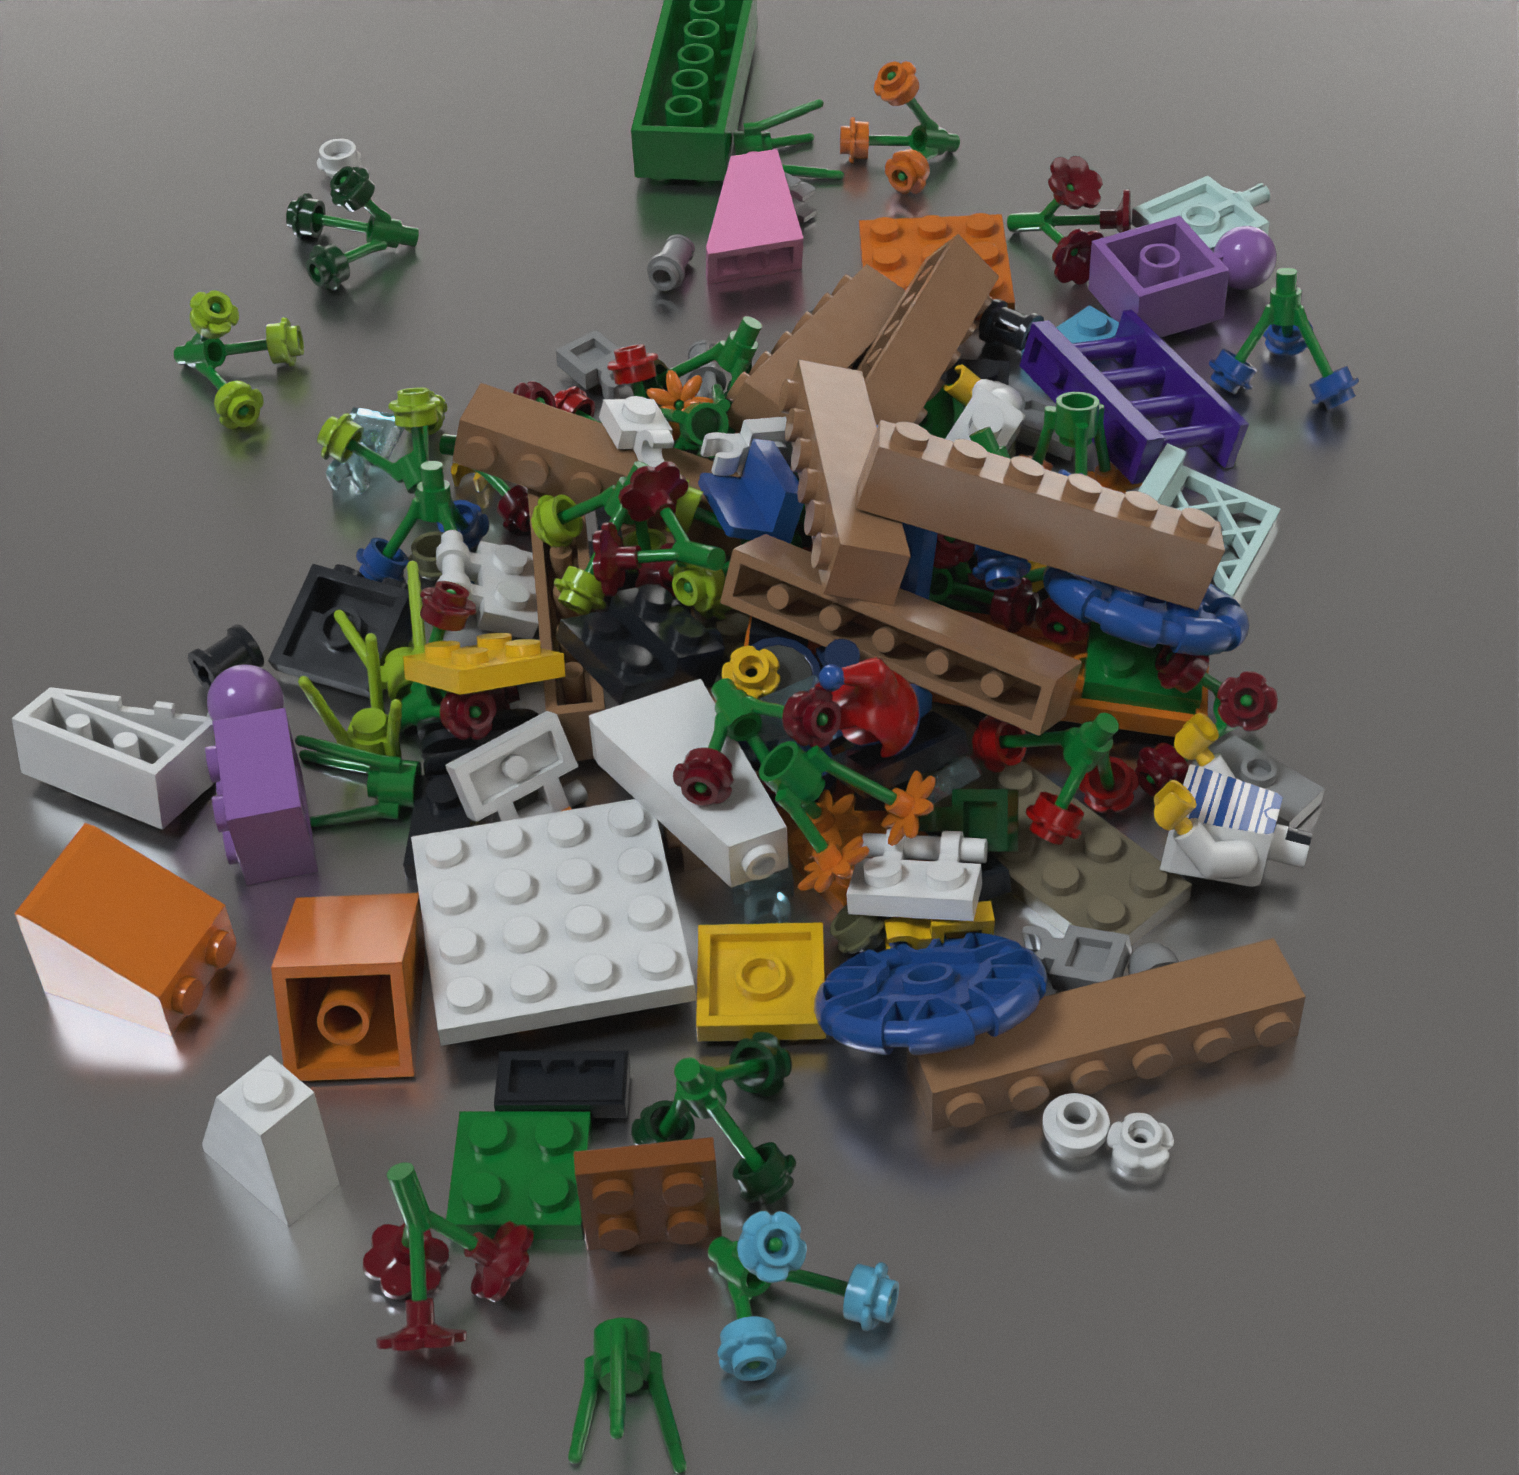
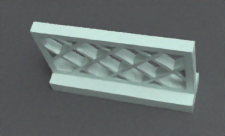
M1167 443L1138 491L1151 496L1158 504L1168 507L1174 506L1178 510L1195 508L1209 514L1211 517H1217L1224 530L1222 531L1224 546L1232 544L1239 559L1220 562L1212 579L1217 587L1234 597L1276 522L1281 509L1184 466L1183 462L1187 452ZM1186 487L1204 495L1209 503L1189 506L1182 494L1183 488ZM1244 513L1260 520L1261 523L1257 526L1238 528L1231 514Z

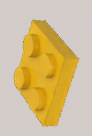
M510 633L478 635L476 637L477 645L460 647V642L458 641L431 642L424 645L425 653L403 656L406 680L460 695L565 677L564 653L541 648L540 640L522 639L512 641Z
M823 922L698 925L697 1042L741 1041L744 1038L751 1039L753 1034L757 1032L771 1033L779 1040L826 1039V1033L819 1026L814 1013L815 995L820 985L825 982Z

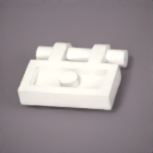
M456 530L444 532L441 536V544L436 549V565L438 570L442 572L438 581L453 582L469 591L468 599L476 605L475 614H477L478 629L496 633H510L514 637L532 639L538 627L533 553L520 550L512 545H497L480 541L476 553L469 552L468 546L463 542V536L460 532Z
M549 711L534 717L445 765L467 817L476 822L491 814L493 817L492 823L560 812L569 806L572 809L588 800L587 791L578 779L563 787L560 783L559 777L577 768L578 764L557 714ZM535 790L538 791L537 801L516 811L513 804L514 801Z
M892 828L887 829L886 834L863 833L864 844L862 847L867 846L870 852L867 857L872 858H865L855 865L846 893L848 914L974 921L982 888L981 864L975 863H986L988 853L987 839L964 838L962 831H943L941 837L917 835L911 839L904 835L898 844L891 846L888 844V837Z

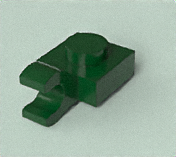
M952 789V807H934V810L927 816H918V831H962L964 838L987 839V851H1018L1019 790Z

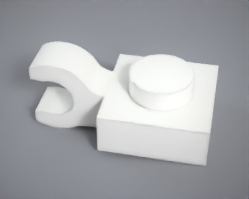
M631 396L626 399H603L599 419L616 448L633 449L638 461L654 468L665 462L662 457V448H673V429L655 400L639 396Z
M786 416L744 420L740 433L712 432L706 434L700 453L702 457L715 456L711 470L713 475L729 476L737 471L741 477L753 438L774 441L791 468L793 448L792 443L785 440Z

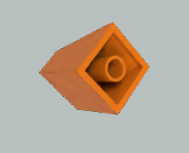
M88 823L81 827L14 913L45 992L170 1036L174 1034L186 1015H191L197 1009L201 1002L203 991L219 968H224L230 962L237 944L225 904L100 828Z
M419 893L295 898L271 966L283 1066L300 1081L414 1077L425 959V939Z

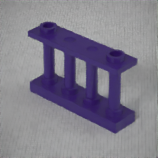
M1132 309L1123 310L1115 338L1071 343L1049 320L1032 322L1019 366L1055 404L1056 398L1067 392L1090 393L1099 399V404L1104 405L1103 424L1109 459L1132 484L1144 482L1156 463L1159 453L1163 451L1167 443L1179 449L1202 445L1225 469L1234 466L1249 423ZM1115 358L1124 368L1100 372L1091 362ZM1144 387L1153 397L1128 401L1119 390ZM1173 416L1183 427L1158 431L1147 419Z

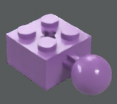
M1179 215L1093 240L1088 289L1114 320L1120 322L1123 310L1132 309L1161 338L1224 319L1227 286L1248 290L1263 284L1271 276L1276 266V248L1272 239L1263 230L1253 226H1239L1223 234L1216 243L1213 252Z
M243 664L224 670L214 679L207 696V708L213 723L216 745L205 747V754L211 782H216L217 796H212V805L218 832L223 833L229 865L240 863L246 885L248 886L318 872L303 773L285 707L283 708L284 698L281 687L268 671L258 666Z

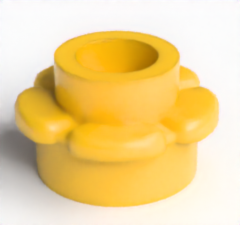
M753 646L740 647L731 653L730 662H726L722 667V679H731L738 690H743L748 695L764 701L773 694L781 681V677L777 673L780 663L777 657L767 649L759 651ZM748 669H755L757 675L749 677L746 675V671Z

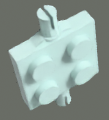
M1205 176L1132 209L1131 224L1138 228L1180 215L1214 252L1216 243L1221 236L1235 227L1253 226L1263 230L1268 235L1270 222L1253 208L1269 202L1270 191L1266 185L1263 187L1264 184L1259 183L1243 192H1235L1221 186L1211 177Z

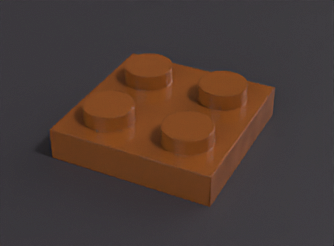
M713 1137L574 1152L575 1178L587 1251L605 1249L621 1252L632 1249L636 1245L663 1242L693 1244L704 1238L722 1236Z

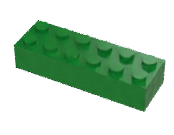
M757 0L663 1L631 128L635 178H651L657 181L668 179L697 180L700 182L724 181L733 152V132L737 131L758 31Z

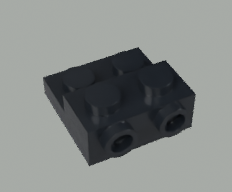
M312 564L268 662L276 671L297 677L307 676L310 681L370 698L367 668L342 632L341 627L334 618V612L336 610L344 611L364 642L367 634L373 633L376 635L380 666H384L386 656L397 648L408 647L413 636L408 585L392 578H384L382 583L365 578L359 571L341 564L335 565L334 569Z
M646 584L638 588L617 591L616 595L611 598L608 611L591 612L587 615L561 619L556 639L619 705L698 679L703 681L706 688L713 687L725 652L724 641L720 632L713 627L705 628L702 623L691 615L689 606L682 604L676 596H672L660 584Z

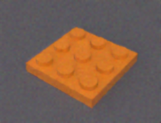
M975 213L968 216L945 217L927 215L921 218L898 219L879 217L874 220H859L862 268L868 264L906 290L924 260L959 234L999 276L989 296L993 300L998 298L1005 301L1008 308L1015 310L1002 214ZM983 313L974 320H980Z

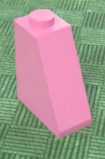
M778 149L761 152L753 151L731 156L706 245L707 284L802 269L804 238Z

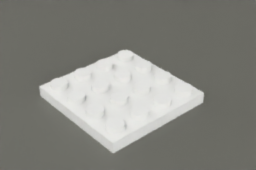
M636 799L411 837L441 1046L696 1001L695 984L658 821Z

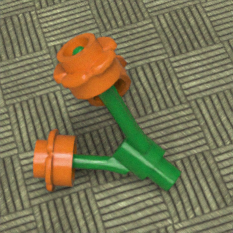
M893 61L885 64L879 70L874 83L875 94L881 96L883 101L888 102L892 106L906 104L921 124L916 126L912 130L911 135L908 136L869 135V122L855 121V117H851L849 126L840 127V154H849V162L854 164V159H868L869 146H910L911 149L897 151L893 154L892 159L887 160L885 174L891 186L899 193L908 194L912 192L913 194H918L925 188L926 180L930 174L928 160L945 152H956L960 146V138L957 134L947 133L944 128L939 127L915 99V95L919 90V80L915 76V66L908 61H904L901 64Z

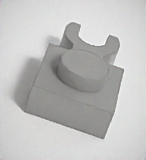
M595 329L556 349L557 366L582 387L588 390L599 384L602 386V393L605 399H620L619 385L615 384L613 371L607 369L608 363L615 360L614 350L619 349V347Z
M1068 925L1063 939L1053 937L1047 929L1040 926H1025L1021 932L1025 948L1037 950L1034 953L1042 961L1046 974L1049 973L1053 989L1067 991L1122 977L1132 953L1130 938L1127 934Z

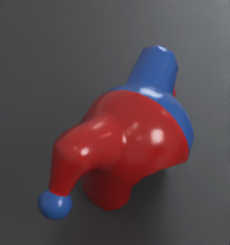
M877 657L865 659L843 668L835 664L826 665L819 673V683L815 684V687H822L824 690L831 692L833 695L832 701L839 704L841 723L838 730L842 731L843 736L851 743L859 746L882 744L880 752L882 758L897 756L905 751L917 734L920 719L932 710V693L929 690L909 683L901 674L891 670L882 659Z

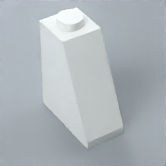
M271 1055L267 1056L216 1097L202 1142L204 1152L288 1227L340 1185L315 1093Z

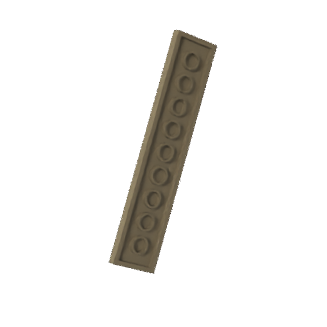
M731 609L730 613L724 614L725 619L723 620L715 617L704 624L705 628L713 627L717 629L723 638L725 652L720 667H723L726 662H730V655L733 651L744 646L750 615L736 609ZM932 702V710L928 713L935 711L965 730L969 752L948 761L947 765L938 771L922 773L923 780L928 776H933L936 779L935 787L927 800L931 801L934 807H952V789L1019 790L1018 851L989 852L1009 870L1012 891L1010 893L1065 935L1068 925L1127 934L1132 946L1190 900L1191 883L1176 873L1160 870L1161 861L1074 797L1071 803L1084 812V817L1077 828L1082 832L1078 839H1072L1067 836L1062 845H1057L1034 834L1029 829L1032 820L1026 815V808L1029 805L1035 804L1040 792H1048L1059 796L1062 788L1023 759L1017 765L1005 766L1002 772L989 771L985 768L984 761L980 760L973 750L972 739L978 726L948 704ZM847 740L841 746L848 750L853 747V743ZM933 832L939 837L942 836V832Z

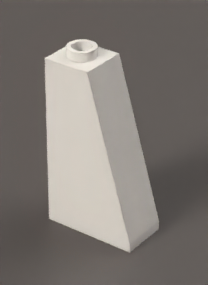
M701 679L589 715L593 756L597 764L731 888L752 880L767 878L775 872L789 868L787 827L737 741L726 736L721 753L730 760L733 767L732 775L734 781L730 786L732 794L726 801L705 806L694 804L683 796L681 787L675 785L673 781L675 766L679 763L683 764L685 756L691 750L701 747L708 748L714 731V720L717 715L715 712V702Z

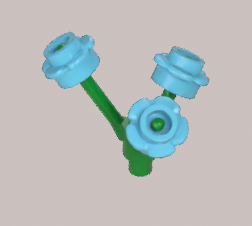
M767 1211L755 1213L744 1223L739 1241L732 1242L727 1237L721 1236L714 1239L708 1248L709 1259L717 1264L719 1274L728 1281V1290L737 1316V1320L726 1325L720 1333L721 1345L717 1350V1355L720 1358L719 1365L722 1370L734 1374L739 1380L757 1381L768 1377L774 1372L777 1359H781L786 1355V1342L783 1338L777 1337L774 1323L764 1317L752 1316L750 1306L752 1297L764 1293L772 1283L785 1281L844 1297V1318L861 1323V1328L864 1331L873 1330L879 1321L889 1323L895 1312L899 1296V1282L889 1278L888 1266L883 1262H879L875 1268L857 1264L848 1282L800 1269L806 1258L807 1245L800 1238V1224L793 1216L785 1212L778 1211L774 1215H770Z

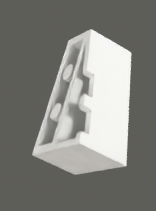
M49 687L12 717L21 773L162 830L213 784L210 779L205 754V747L216 745L213 723L209 713H207V716L176 713L174 703L156 701L153 706L154 710L122 706L121 696Z

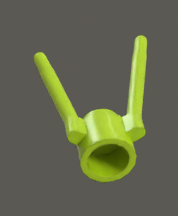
M409 561L407 564L413 636L408 647H400L391 651L385 658L384 666H380L382 690L387 689L391 702L394 699L402 701L405 696L411 693L410 687L413 681L405 679L403 656L425 653L424 620L420 616L423 605L422 597H420L421 583L419 580L418 564L415 561ZM336 610L334 612L335 620L367 668L366 643L344 611Z
M369 633L365 637L371 708L358 711L353 716L348 731H345L307 676L299 678V686L338 744L379 755L402 756L399 742L402 702L399 699L392 700L389 716L385 714L380 659L375 634Z

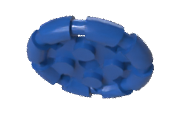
M1046 566L1043 572L1045 590L1062 610L1082 623L1096 622L1100 624L1102 632L1131 643L1149 648H1154L1156 644L1169 646L1174 653L1207 656L1232 651L1240 646L1248 636L1250 624L1246 612L1231 595L1210 583L1199 609L1194 610L1054 567Z
M968 932L964 938H947L944 933V943L941 942L940 938L933 939L928 947L915 950L907 945L908 942L899 941L889 943L890 949L878 953L868 949L848 959L829 973L826 981L818 988L814 1001V1013L822 1030L827 1035L834 1037L838 1043L849 1048L880 1055H890L894 1048H909L912 1055L947 1052L972 1046L975 1042V1036L985 1032L992 1037H997L1027 1019L1036 1010L1039 1001L1046 993L1047 974L1042 961L1033 951L1022 947L1018 942L1011 939L976 932Z

